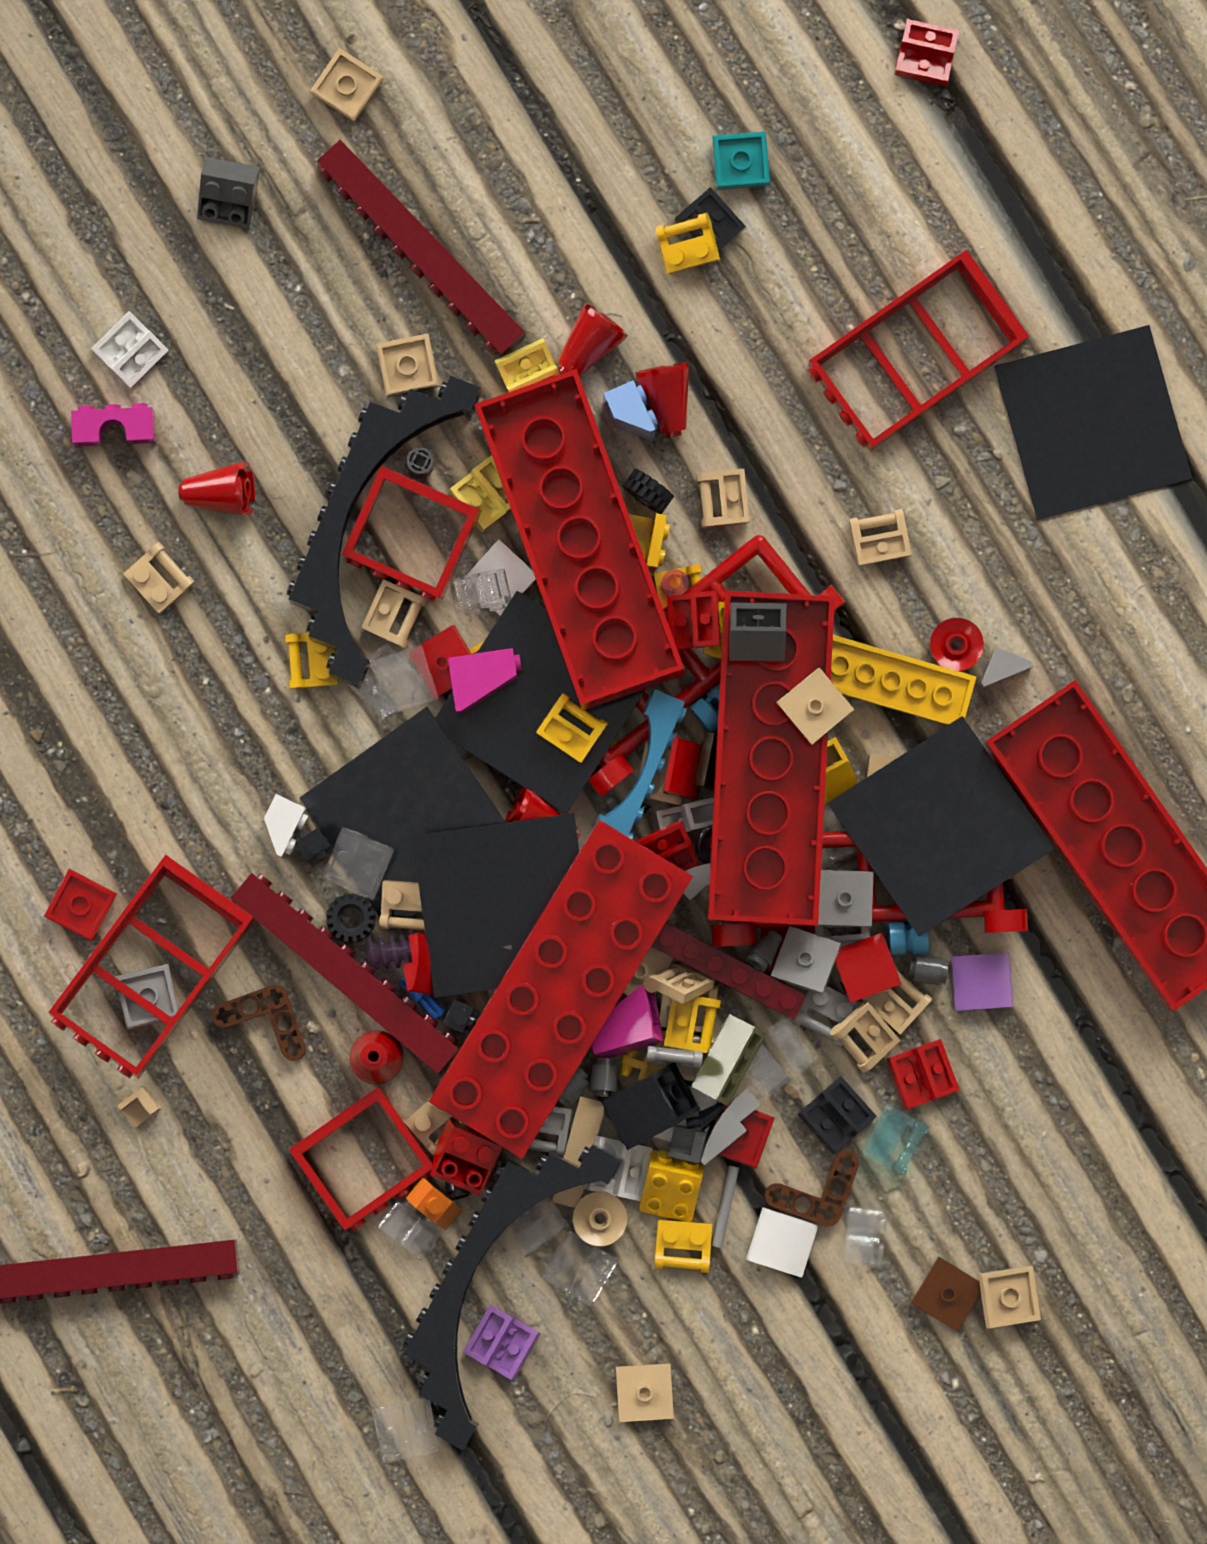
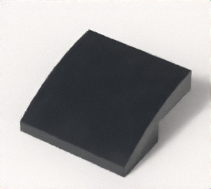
M842 1076L838 1077L797 1114L833 1155L877 1117Z

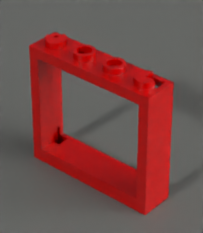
M381 466L342 555L348 557L346 563L359 569L362 568L363 564L373 568L371 574L386 580L388 575L397 579L395 585L410 591L413 586L422 590L420 596L431 601H435L436 597L443 599L482 510ZM385 480L467 516L436 588L354 552Z
M380 1087L368 1093L289 1149L344 1230L351 1228L352 1231H355L366 1223L365 1216L371 1212L376 1216L389 1206L386 1202L395 1196L399 1200L411 1191L408 1186L417 1180L419 1182L422 1177L426 1180L432 1177L430 1175L432 1161ZM379 1101L423 1166L347 1219L303 1154Z

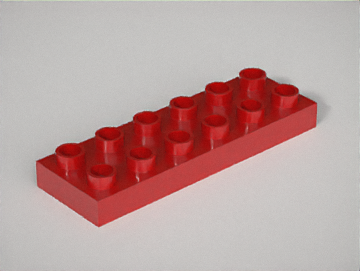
M577 369L474 404L582 711L684 676V666Z
M725 590L707 920L818 926L828 732L811 745L779 707L777 702L817 668H820L831 681L835 596ZM731 603L786 604L785 661H729Z
M1074 680L984 742L983 745L1167 1009L1172 1012L1207 988V867L1077 681Z
M599 820L428 1102L523 1159L693 876L602 820Z

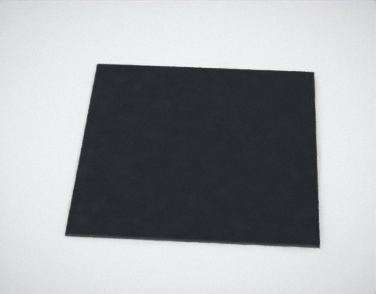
M1150 325L994 366L1037 520L1193 479Z
M516 591L477 653L513 648L514 655H520L522 670L517 671L518 678L465 713L458 715L452 691L435 719L452 742L528 790L534 791L539 797L567 814L646 689L585 710L597 719H603L609 724L582 763H579L536 734V731L563 693L570 697V701L579 707L581 706L546 608ZM564 709L559 714L589 736L594 730Z
M427 706L299 797L379 917L381 915L383 881L418 883L412 843L413 835L506 823ZM392 909V917L411 918L419 911Z
M963 716L828 802L838 820L919 937L1055 849Z
M574 813L412 836L426 942L430 955L434 998L497 989L580 852ZM512 945L511 950L503 948L505 946Z

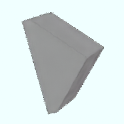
M995 647L979 684L981 690L1034 667L1032 661Z

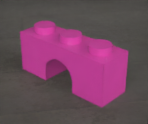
M146 403L132 404V408H121V405L110 404L105 405V409L95 410L94 406L86 405L78 406V410L71 411L72 443L75 447L102 446V433L111 424H120L125 427L128 444L156 443L155 411L152 407H148Z

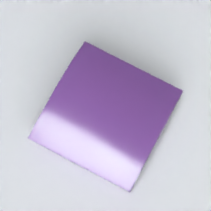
M1010 953L951 957L955 1011L1014 1007Z
M489 1305L463 1353L515 1381L541 1333L500 1309Z

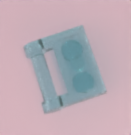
M886 1104L861 1153L905 1175L909 1169L906 1166L923 1133L926 1134L930 1127ZM909 1125L914 1129L896 1162L890 1159L906 1126Z

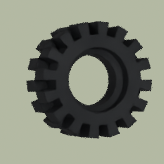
M638 469L633 470L622 486L637 501H640L644 506L659 514L664 512L674 498V495L665 486L659 484L657 480Z
M347 893L338 896L329 905L330 907L326 913V922L330 932L339 940L349 943L360 942L368 937L374 929L376 921L375 910L371 903L363 896ZM356 908L360 911L362 920L359 926L348 929L342 925L340 917L345 909Z

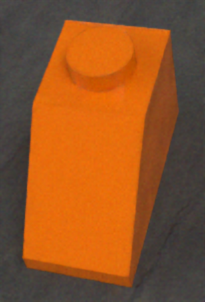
M424 1177L406 1197L417 1210L444 1230L448 1229L463 1210Z

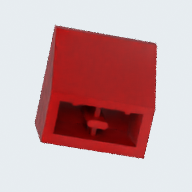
M448 1118L436 1145L430 1175L480 1196L503 1147L471 1127Z

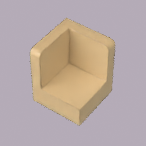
M141 1087L116 1106L119 1111L124 1113L133 1127H138L161 1109L146 1087Z

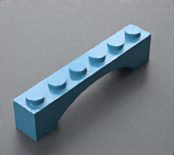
M652 689L642 713L648 719L649 741L641 773L631 791L617 807L605 816L599 814L595 826L599 820H602L631 839L633 838L630 830L633 823L638 824L642 817L644 809L641 808L644 797L649 799L655 784L651 783L655 772L659 774L665 762V759L662 758L665 748H671L673 737L676 736L672 731L676 722L681 724L687 709L683 708L684 701Z

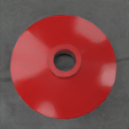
M955 617L942 621L934 629L930 638V651L934 660L940 666L955 671H964L974 666L979 661L984 649L981 631L973 622L964 618ZM953 641L960 642L961 648L959 650L952 649L951 643Z

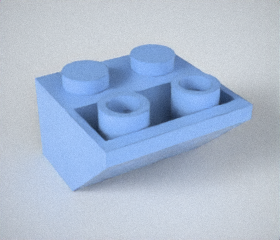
M630 381L604 393L603 403L614 427L648 440L655 438V430L658 423L653 411L646 410L647 398L641 385L636 387L634 381Z

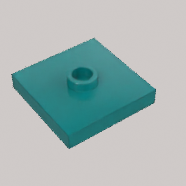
M766 131L712 136L717 190L770 186Z

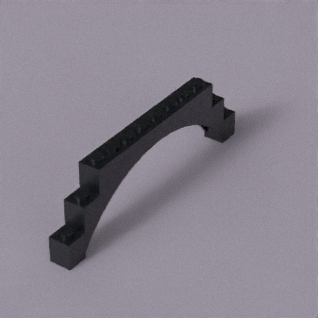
M450 376L448 382L443 381L438 393V397H441L440 400L410 389L408 395L403 394L398 406V409L401 410L400 413L373 402L369 403L368 408L363 407L358 418V422L361 425L358 432H353L349 439L348 447L351 448L347 457L343 456L338 466V472H341L337 482L333 481L328 490L327 496L330 497L327 507L322 506L317 521H320L318 529L317 531L312 530L307 545L310 546L306 556H301L297 566V570L300 571L297 580H292L287 590V595H289V601L292 605L317 614L316 617H311L306 629L307 632H310L308 635L310 640L337 651L336 654L331 653L326 668L329 669L330 677L361 688L370 666L369 659L361 656L346 624L340 595V555L343 537L355 504L375 472L405 443L445 421L463 415L472 417L475 410L474 404L478 403L481 395V388L479 386Z
M592 1144L590 1148L585 1146L578 1159L582 1163L580 1167L554 1152H551L549 1156H542L536 1167L540 1171L538 1175L512 1160H509L507 1164L501 1163L494 1176L498 1181L494 1188L488 1187L481 1200L485 1205L480 1213L475 1211L468 1224L472 1227L468 1236L462 1235L455 1248L459 1251L455 1260L449 1259L442 1274L446 1275L442 1284L436 1283L430 1293L429 1298L433 1300L429 1308L423 1307L418 1315L416 1322L420 1324L416 1332L410 1331L403 1343V1346L406 1347L404 1355L432 1370L431 1373L426 1371L418 1385L422 1387L419 1395L448 1410L446 1413L441 1412L434 1424L438 1428L435 1433L436 1436L464 1451L479 1426V1423L472 1419L460 1381L457 1357L458 1329L468 1287L478 1265L491 1245L510 1224L539 1202L579 1185L599 1181L610 1184L623 1159L596 1144Z

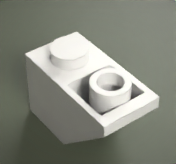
M276 794L264 820L276 854L284 858L285 854L290 855L297 842V840L293 839L297 829L303 830L309 816L305 815L307 811L305 807Z

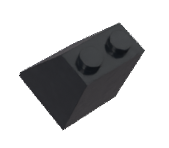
M674 1062L601 1102L605 1115L612 1121L617 1130L619 1140L625 1145L627 1150L670 1129L701 1110Z

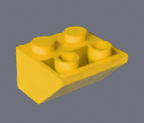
M836 737L829 740L827 744L824 806L858 784L851 764Z

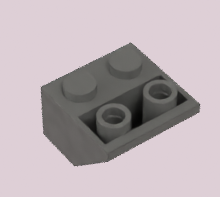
M207 157L200 179L197 219L250 229L258 190L260 167Z
M731 603L729 661H785L786 604Z

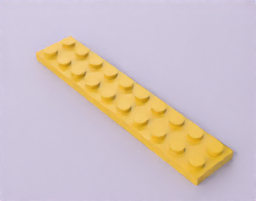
M719 602L721 645L705 647L702 653L721 659L723 602ZM833 635L831 682L842 695L944 725H949L962 716L965 719L976 676Z

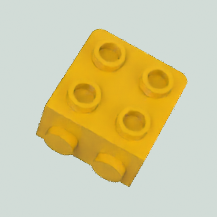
M656 513L654 519L629 514L649 572L654 574L658 565L662 566L664 562L665 550H661L662 540H667L670 524H666L667 515Z
M652 1149L639 1206L640 1211L683 1222H691L701 1186L704 1165L701 1160L700 1164L669 1157V1151Z

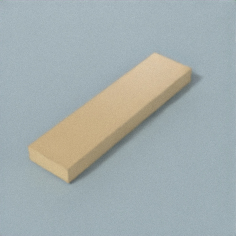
M581 1096L579 1098L564 1154L565 1159L579 1167L582 1163L578 1159L585 1146L590 1148L594 1144L595 1136H598L604 1114V1107L600 1101ZM579 1185L553 1195L552 1202L575 1208L581 1200L584 1185Z

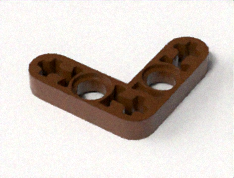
M271 985L221 1003L213 1009L212 1020L214 1024L222 1028H228L268 1013L283 1056L288 1060L295 1061L305 1055L306 1044L288 993L283 987ZM272 990L283 994V997L279 999L280 1004L276 1005L271 1001L265 1003L268 1009L262 1010L263 1007L258 997L259 994L263 993V999L270 997ZM246 999H254L258 1005L256 1012L246 1014L242 1009L243 1002ZM237 1002L238 1012L242 1016L241 1019L237 1020V1014L229 1016V1022L227 1023L217 1019L221 1008H224L225 1011L234 1010L232 1004ZM282 1015H288L292 1019V1026L286 1031L280 1030L277 1026V1019ZM296 1030L297 1036H292L295 1044L301 1045V1049L297 1050V1056L286 1052V1048L290 1047L288 1038L282 1041L281 1035H289Z
M847 1150L841 1151L836 1155L821 1198L783 1184L774 1183L765 1190V1201L770 1206L823 1226H833L838 1223L859 1167V1159L855 1153ZM847 1155H850V1161L854 1162L853 1168L848 1167L845 1175H850L849 1181L843 1177L833 1176L835 1170L841 1173L843 1165L839 1163V1159L846 1158ZM836 1180L843 1182L845 1185V1192L838 1197L832 1195L829 1189L831 1183ZM777 1187L781 1188L782 1195L788 1197L790 1191L794 1192L795 1195L790 1201V1209L784 1207L787 1203L786 1201L778 1200L777 1203H773V1197L769 1196V1192L775 1191ZM799 1197L808 1198L810 1201L809 1210L804 1213L798 1212L795 1209L796 1199ZM815 1201L821 1202L818 1208L827 1210L828 1206H831L833 1208L832 1212L836 1214L835 1218H830L828 1222L823 1221L824 1216L819 1213L815 1214L816 1218L810 1217L815 1208Z

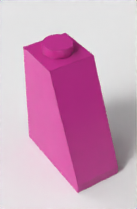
M513 648L448 658L457 715L465 713L518 678L517 671L522 670L519 654L514 655Z
M644 985L640 986L613 1008L590 1046L594 1055L601 1058H612L664 1042L655 992L650 993L644 988Z

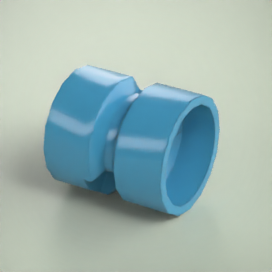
M720 684L707 693V699L700 698L690 707L694 716L710 733H714L717 730L718 711L714 707L719 704Z
M904 921L888 922V947L891 956H905L908 951L913 955L928 954V932L919 937L910 923L906 925Z

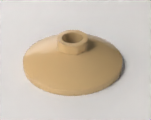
M602 1191L589 1193L577 1203L574 1209V1229L578 1236L590 1245H610L617 1241L626 1229V1209L623 1203L611 1193ZM598 1213H602L605 1216V1221L601 1224L595 1221V1215Z

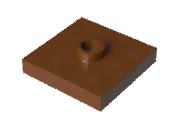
M938 1256L910 1303L958 1332L981 1294L980 1283L977 1279Z

